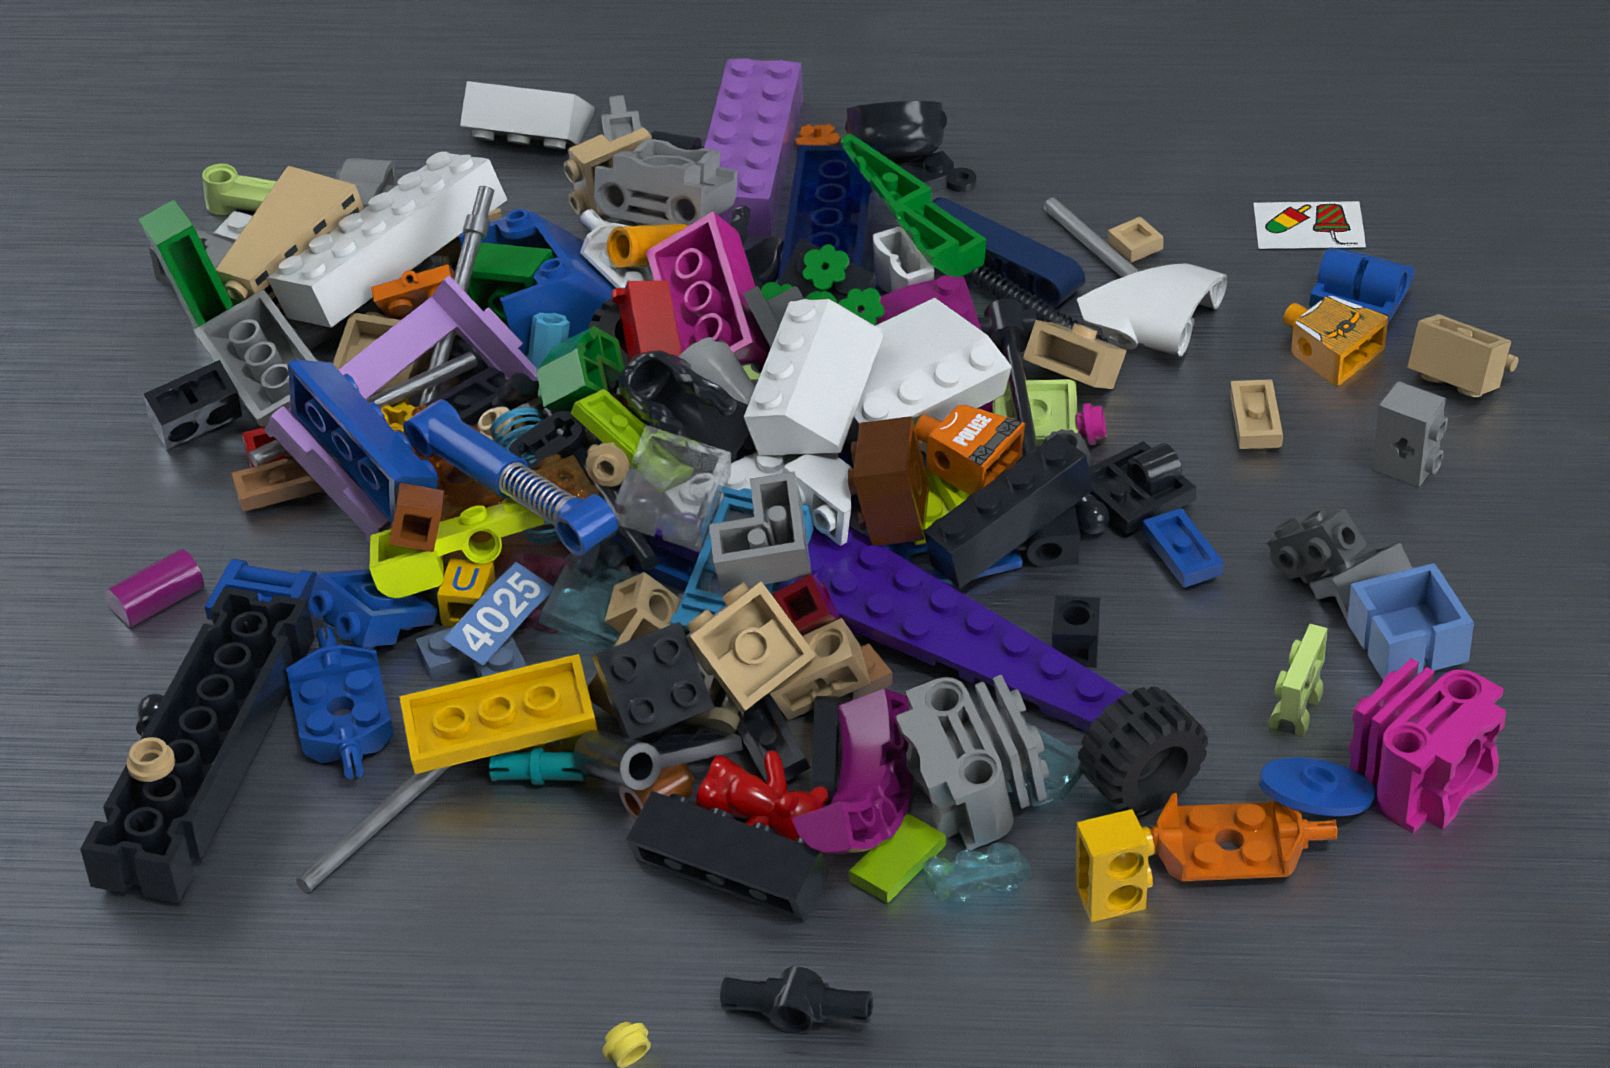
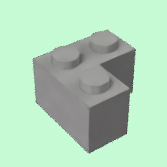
M795 471L750 479L754 517L709 524L713 563L722 591L732 590L742 582L747 587H750L761 581L763 584L804 578L811 574L803 505Z

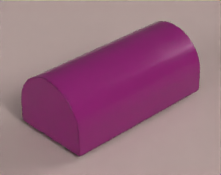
M179 549L106 589L105 598L107 605L131 628L204 588L205 585L201 571L193 557L185 549Z

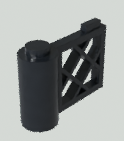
M691 724L666 729L636 740L600 730H591L584 733L577 740L573 758L576 767L583 774L630 789L644 790L657 780L661 769L742 750V740L739 735Z

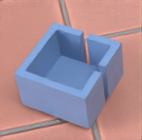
M1435 563L1351 584L1347 624L1364 650L1368 649V657L1382 680H1384L1389 672H1397L1410 658L1419 662L1418 674L1423 671V667L1426 665L1435 671L1469 662L1474 622Z

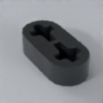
M558 411L518 437L510 445L509 451L522 458L521 455L525 452L535 455L537 459L535 462L530 464L527 460L525 461L531 470L543 476L583 446L585 431L582 424L570 414L571 412ZM562 427L567 431L571 430L572 436L567 439L562 435L558 436L557 430Z

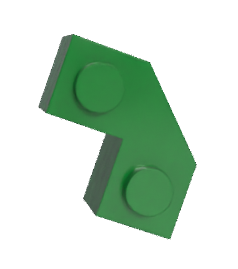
M592 326L553 347L536 369L539 382L538 396L542 405L554 413L558 411L571 412L575 402L602 389L608 392L607 385L618 380L619 375L624 369L618 339L596 326Z

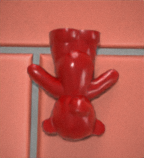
M769 751L764 757L767 783L757 776L749 774L744 768L732 762L729 758L723 755H716L710 765L707 776L700 784L696 796L697 807L708 811L712 808L724 810L734 818L747 820L745 824L751 826L753 823L764 824L773 828L778 835L795 841L796 838L801 837L796 831L792 818L823 808L829 800V793L824 787H816L808 793L801 790L788 792L782 760L776 751Z

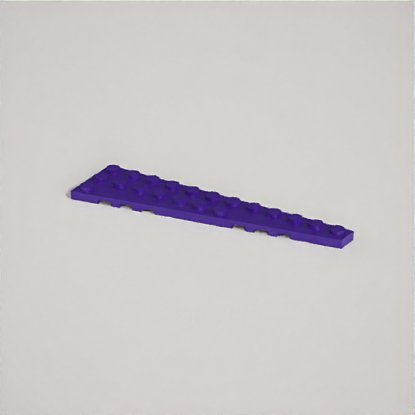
M670 512L649 530V543L696 563L709 533V524H712L713 521L687 532L676 516ZM813 525L814 530L808 543L811 574L825 584L840 618L844 620L850 630L935 666L937 662L958 670L960 678L972 683L979 679L994 686L993 678L1002 674L1009 691L1017 689L1023 699L1039 705L1041 713L1060 721H1067L1085 732H1089L1091 723L1104 712L1103 710L1109 704L1112 705L1120 696L1128 693L886 547L871 545L869 537L851 526L848 529L847 543L840 546L827 535L818 531Z

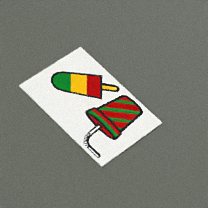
M1359 201L1253 203L1259 249L1366 248Z

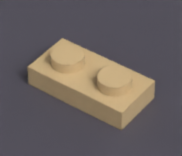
M1273 380L1230 381V399L1239 449L1282 447L1283 432Z

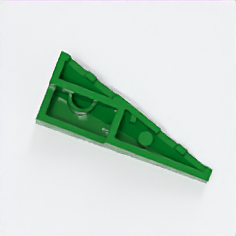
M851 133L841 138L840 145L932 266L948 276L962 277L984 265L987 239L931 202V187Z

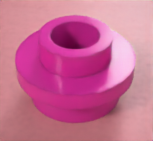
M1091 403L1083 404V412L1076 414L1078 432L1082 438H1088L1089 445H1096L1097 440L1107 438L1102 405L1092 407Z

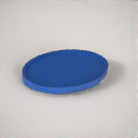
M1301 757L1277 759L1267 763L1262 768L1258 778V784L1262 791L1273 800L1290 808L1317 815L1348 816L1358 814L1367 810L1375 797L1373 785L1364 776L1342 765L1319 759Z

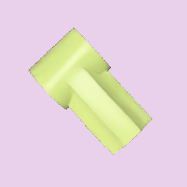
M228 164L211 165L202 173L206 209L216 215L230 214L237 209L256 212L277 181L237 175L236 169Z

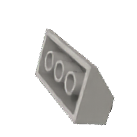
M264 289L193 330L213 361H221L238 390L240 399L260 426H267L270 421L269 417L282 406L287 410L291 407L288 363L293 360L317 361Z

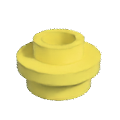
M628 1021L615 1026L605 1037L606 1044L602 1049L603 1056L607 1061H614L618 1068H624L635 1063L651 1047V1043L647 1039V1028L643 1023L631 1025Z

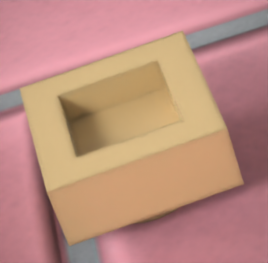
M1141 217L1108 230V244L1130 263L1163 249L1164 236Z

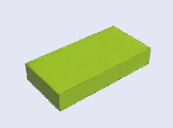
M907 813L900 828L893 837L882 841L878 847L871 849L849 870V880L854 885L888 904L946 846V834Z

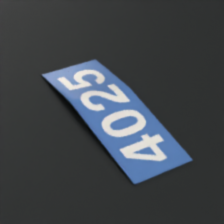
M515 562L483 594L443 640L484 666L527 616L556 588Z

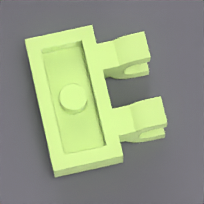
M1309 624L1303 640L1296 639L1294 641L1288 661L1290 669L1288 672L1281 670L1276 682L1274 696L1280 698L1281 701L1275 705L1269 719L1268 728L1277 730L1281 720L1285 719L1294 723L1295 735L1305 736L1310 723L1309 712L1306 709L1307 700L1309 704L1318 706L1323 694L1320 670L1325 661L1328 628Z

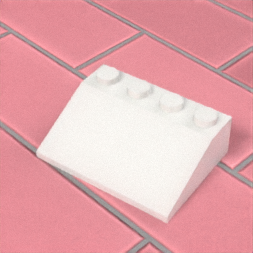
M936 298L924 302L876 325V327L881 329L883 338L845 441L850 448L853 441H858L859 426L862 422L912 416L915 427L918 419L923 414L943 421L957 405L964 404L978 408L1004 395L1012 366L987 334Z

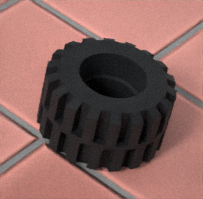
M1153 686L1147 690L1144 687L1135 689L1131 694L1126 693L1120 696L1112 705L1109 704L1103 710L1104 712L1094 719L1090 725L1089 732L1084 735L1081 741L1083 747L1078 752V759L1081 761L1079 764L1080 771L1116 810L1122 812L1133 809L1136 816L1143 815L1147 811L1151 813L1158 810L1168 802L1172 793H1177L1178 795L1181 791H1184L1189 786V782L1201 769L1200 764L1205 760L1207 754L1205 748L1208 745V737L1205 735L1206 731L1203 726L1166 690Z

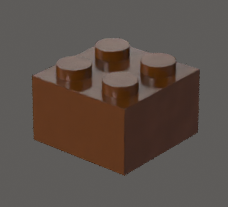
M912 416L860 423L858 441H853L851 444L854 468L848 469L851 495H858L860 502L857 506L860 528L868 530L871 545L876 546L924 540L923 531L926 526L930 484Z

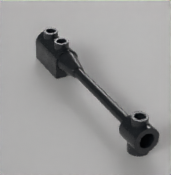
M1004 298L989 304L985 309L984 317L977 318L982 332L990 337L1012 366L1008 381L1015 419L1025 423L1022 460L1038 446L1020 355L1027 347L1037 317L1035 309H1024L1019 301ZM1075 505L1017 546L1016 551H1027L1028 559L1037 566L1051 567L1079 564L1080 530Z

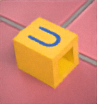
M450 558L443 583L440 585L437 593L442 626L454 627L496 582L493 562L479 564L471 560Z

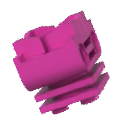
M1410 658L1397 672H1389L1381 686L1370 697H1363L1355 706L1352 713V720L1354 721L1353 738L1349 744L1348 752L1351 754L1349 769L1361 775L1365 772V778L1371 782L1373 787L1378 783L1376 807L1379 813L1414 834L1426 821L1444 829L1457 816L1464 800L1470 795L1483 790L1497 776L1499 757L1497 744L1493 742L1504 728L1507 710L1495 704L1503 696L1504 688L1468 670L1457 669L1445 673L1433 684L1435 671L1426 667L1418 674L1419 662Z

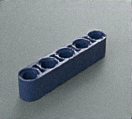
M938 197L932 201L987 239L984 259L985 268L989 267L991 271H996L997 275L1001 274L1002 278H1007L1008 282L1012 281L1014 285H1019L1020 289L1024 288L1026 292H1031V296L1036 295L1037 299L1043 300V303L1047 302L1049 306L1056 308L1085 284V273L1082 267L1072 258L946 198Z

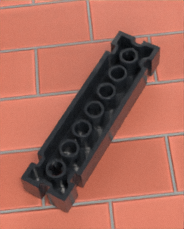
M223 587L210 611L213 625H202L140 738L141 740L154 737L163 740L174 753V768L168 775L159 780L145 782L133 778L129 774L126 764L103 806L107 822L95 821L80 848L91 887L126 893L129 888L137 885L141 886L144 897L180 902L194 875L191 861L195 859L201 860L290 688L286 668L304 658L315 639L308 600L273 595L270 602L259 601L257 592Z

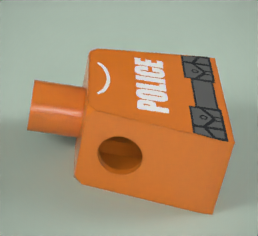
M963 404L957 405L943 421L923 414L915 425L918 440L927 443L926 466L928 470L968 495L982 489L1004 470L1011 468L1022 457L1025 423L1019 420Z

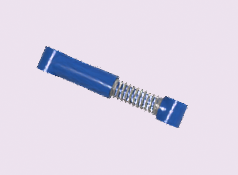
M437 400L406 420L403 424L407 439L419 455L429 458L435 454L502 498H512L555 526L557 535L562 543L575 555L585 554L618 529V522L613 510L600 496L590 494L584 499L574 497L554 483H551V481L531 470L524 459L464 423L457 411L445 400Z

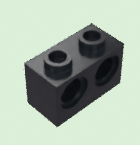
M220 360L144 393L148 418L166 450L242 416L238 390Z

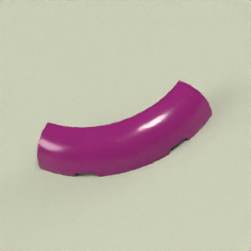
M884 688L838 705L842 735V766L836 793L829 806L792 818L798 835L811 848L831 854L868 851L878 847L882 841L893 837L900 828L909 807L914 781L913 775L906 766L908 741L902 737L896 720V715L910 710L908 699L905 695Z

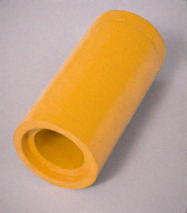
M665 224L615 227L610 232L607 240L609 259L616 267L620 268L650 266L646 251L686 228L687 225Z

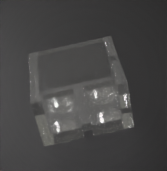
M646 425L632 459L633 469H628L615 501L618 525L651 536H655L657 529L662 530L663 540L701 552L710 529L709 524L713 522L723 496L722 492L731 476V452Z

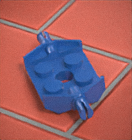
M322 627L316 632L320 649L313 651L286 668L302 752L304 755L320 763L340 760V763L343 762L344 775L348 779H354L352 766L354 765L356 776L360 778L364 774V767L361 761L363 755L381 751L394 736L376 650L337 645L335 630L332 627H326L328 639H325ZM337 710H352L350 713L343 716L332 715Z

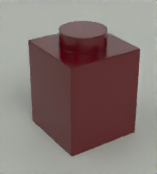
M812 574L771 594L802 636L840 619L825 584Z

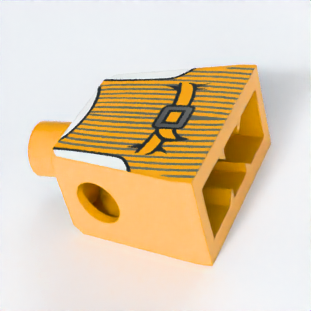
M1326 296L1311 309H1307L1297 303H1292L1284 313L1283 324L1293 329L1291 347L1293 355L1338 387L1385 349L1388 316L1335 296Z

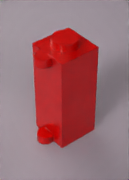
M668 280L627 281L625 288H616L611 291L612 302L619 304L629 362L634 356L648 351L662 350L676 356L682 354Z

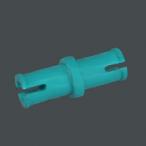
M534 747L531 752H506L490 756L489 768H495V771L490 772L492 781L531 780L533 785H543L545 780H578L579 782H584L586 774L581 773L576 767L573 758L574 752H546L544 748Z

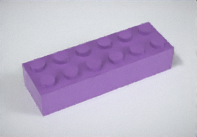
M748 58L727 59L704 148L721 151L720 167L737 170L735 203L730 210L718 216L729 224L733 209L743 205L751 209L746 229L747 235L772 236L803 102L801 62H788L786 60L759 61Z

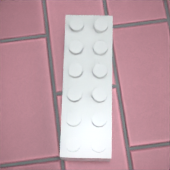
M446 151L436 153L429 157L426 161L427 165L417 172H411L402 176L397 181L398 185L393 189L371 198L368 201L369 206L362 211L348 215L340 220L338 228L329 234L313 239L309 243V248L304 252L283 260L278 266L279 269L268 276L267 279L286 317L332 328L373 298L371 287L399 279L405 271L413 269L463 232L466 216L472 213L479 186H487L495 190L489 213L507 201L490 160L471 157L468 154H449Z

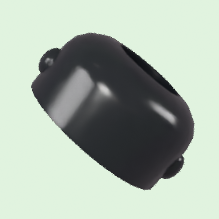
M897 101L872 103L847 108L845 129L847 135L851 133L889 160H907L925 157L937 151L943 142L947 117L942 109L941 102Z

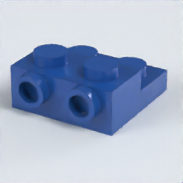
M370 569L317 574L308 601L310 612L314 617L322 618L326 624L336 627L337 633L342 639H350L353 645L365 649L396 644L400 629L411 630L417 626L433 625L438 611L435 606L418 593L402 598H391L382 594L375 585Z

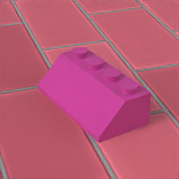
M711 212L646 251L654 281L668 280L682 353L692 344L704 338L712 337L716 342H719L720 338L729 345L741 365L746 363L759 364L761 372L771 347L743 295L745 292L755 288V284L742 241L737 230L716 213Z

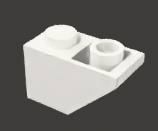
M833 453L804 454L783 466V473L795 471L802 504L809 507L813 525L818 531L842 546L847 543L851 513L848 469L852 467Z

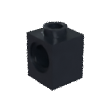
M1055 596L1052 647L1088 668H1097L1100 598Z

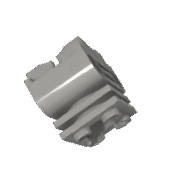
M648 139L641 142L634 151H622L613 155V167H595L594 199L598 209L603 214L621 219L615 222L628 226L685 224L689 226L711 212L720 215L731 209L736 199L737 170L720 167L721 151L705 148L684 150L667 141Z
M1002 674L993 678L1000 709L996 708L984 681L975 685L982 716H979L962 682L948 677L938 678L906 690V697L912 709L896 715L899 731L902 737L908 741L906 758L917 786L927 794L932 803V818L937 830L946 834V838L960 833L967 851L1002 838L1012 828L1014 818L1006 781L1009 782L1021 809L1030 805L1023 777L1024 774L1038 802L1047 799L1044 779L1049 778L1050 773L1045 760L1042 761V758L1038 757V753L1045 751L1042 739L1035 725L1026 726L1025 718L1020 714V712L1026 710L1023 699L1017 689L1009 691Z

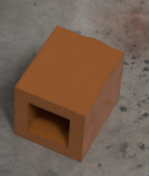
M400 483L389 544L434 552L442 513L444 491Z

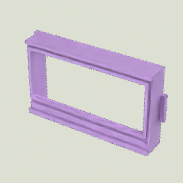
M450 275L441 282L429 299L339 369L342 375L347 373L354 379L360 394L367 400L455 330L467 344L476 350L489 367H495L504 372L506 379L509 380L513 374L520 372L529 376L532 381H538L537 368L518 349L523 343L489 307L482 311ZM282 406L269 417L270 421L264 431L270 438L274 436L367 535L365 539L369 543L370 535L382 532L392 525L372 503L365 492L291 413V407L287 410ZM443 459L433 466L439 477L437 486L457 470V468Z

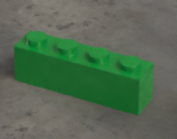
M174 199L138 219L194 329L234 307L193 224Z

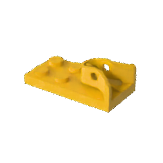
M579 654L399 696L411 762L415 774L514 750L531 752L534 747L544 748L546 752L574 751L577 740L584 733L597 730ZM559 740L556 744H547L548 742Z

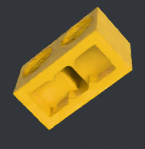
M1133 809L1077 822L1075 888L1091 922L1146 909L1147 888L1153 886L1152 873L1148 862L1149 856L1154 855V842L1147 826H1140Z

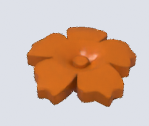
M830 123L815 125L814 127L807 124L806 126H801L799 138H795V144L797 148L805 152L812 150V154H824L829 152L830 149L837 148L841 143L842 137L835 133V126H831Z

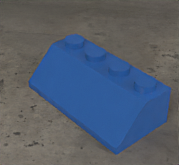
M293 360L288 363L291 413L365 492L372 503L391 524L400 483L437 489L439 477L433 465L426 459L421 461L412 451L407 437L399 430L395 432L387 424L385 416L378 405L374 402L368 403L364 399L356 382L349 374L345 373L342 375L331 362Z

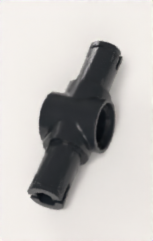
M800 966L789 967L781 973L780 978L769 977L767 981H749L725 977L720 991L722 1009L763 1013L764 1017L770 1018L775 1027L791 1034L806 1033L812 1028L814 1022L825 1023L827 1019L869 1024L873 1012L871 991L830 988L828 983H823L822 978L816 972Z

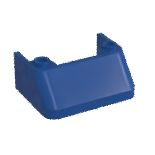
M526 209L510 211L505 217L490 222L486 238L481 239L482 243L551 249L553 259L543 262L534 273L536 285L500 298L508 328L523 343L518 349L524 355L529 353L532 317L538 313H557L566 316V320L570 322L568 338L587 330L597 308L601 309L605 301L612 300L611 291L616 289V287L580 253L584 241L533 212H528ZM463 232L458 235L461 249L466 235Z

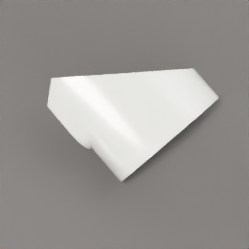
M1192 264L1165 265L1116 279L1077 298L1084 323L1102 328L1103 335L1112 344L1124 349H1135L1138 343H1141L1145 347L1180 357L1185 353L1191 338V316L1196 307L1200 304L1217 309L1225 295L1227 276L1226 274Z

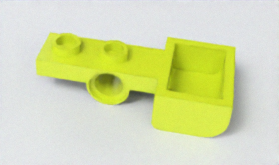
M505 498L501 504L488 508L481 505L464 510L458 517L439 523L434 552L389 544L391 529L370 535L369 569L377 589L382 594L391 598H402L438 587L443 583L444 554L463 550L465 556L472 562L479 564L489 563L500 554L502 537L543 525L545 520L512 498ZM479 531L488 532L493 536L489 541L483 543L476 542L470 538Z

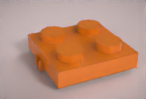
M448 264L420 273H415L411 270L405 271L400 279L371 287L374 303L388 318L402 320L429 299L447 276L450 275L453 279L455 272ZM410 275L413 276L414 281L412 283H408L407 277Z

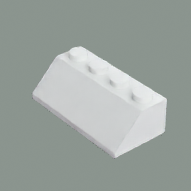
M830 299L789 301L744 415L759 456L841 452L883 338L881 329Z

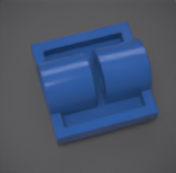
M1328 248L1320 264L1317 283L1310 293L1309 306H1315L1326 296H1335L1388 316L1389 324L1414 280L1415 268L1342 248Z

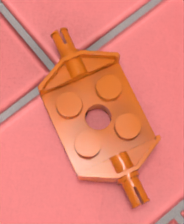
M1172 793L1157 820V826H1152L1149 829L1154 842V855H1159L1170 876L1180 881L1289 877L1296 868L1302 850L1308 848V841H1336L1338 836L1336 820L1307 822V819H1302V815L1298 810L1285 806L1273 799L1272 802L1178 806L1177 793ZM1233 842L1238 844L1240 848L1225 850L1218 844Z

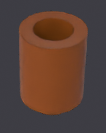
M684 763L661 769L657 780L644 790H634L620 785L619 794L626 810L636 821L651 791L668 797L672 793L678 794L688 799L692 796L694 777L689 767Z

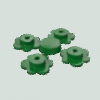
M827 244L821 250L813 249L805 254L804 263L807 267L803 271V276L807 281H813L814 286L819 290L810 293L805 299H830L837 303L835 297L824 290H828L833 285V282L840 283L845 279L846 274L844 270L849 265V257L845 252L836 251L832 245ZM769 282L762 287L761 292L768 301L792 288V286L785 284L780 287L775 282ZM856 288L852 289L848 293V298L838 303V305L874 326L877 324V318H881L885 313L883 305L880 304L881 296L874 288L865 289L863 292Z

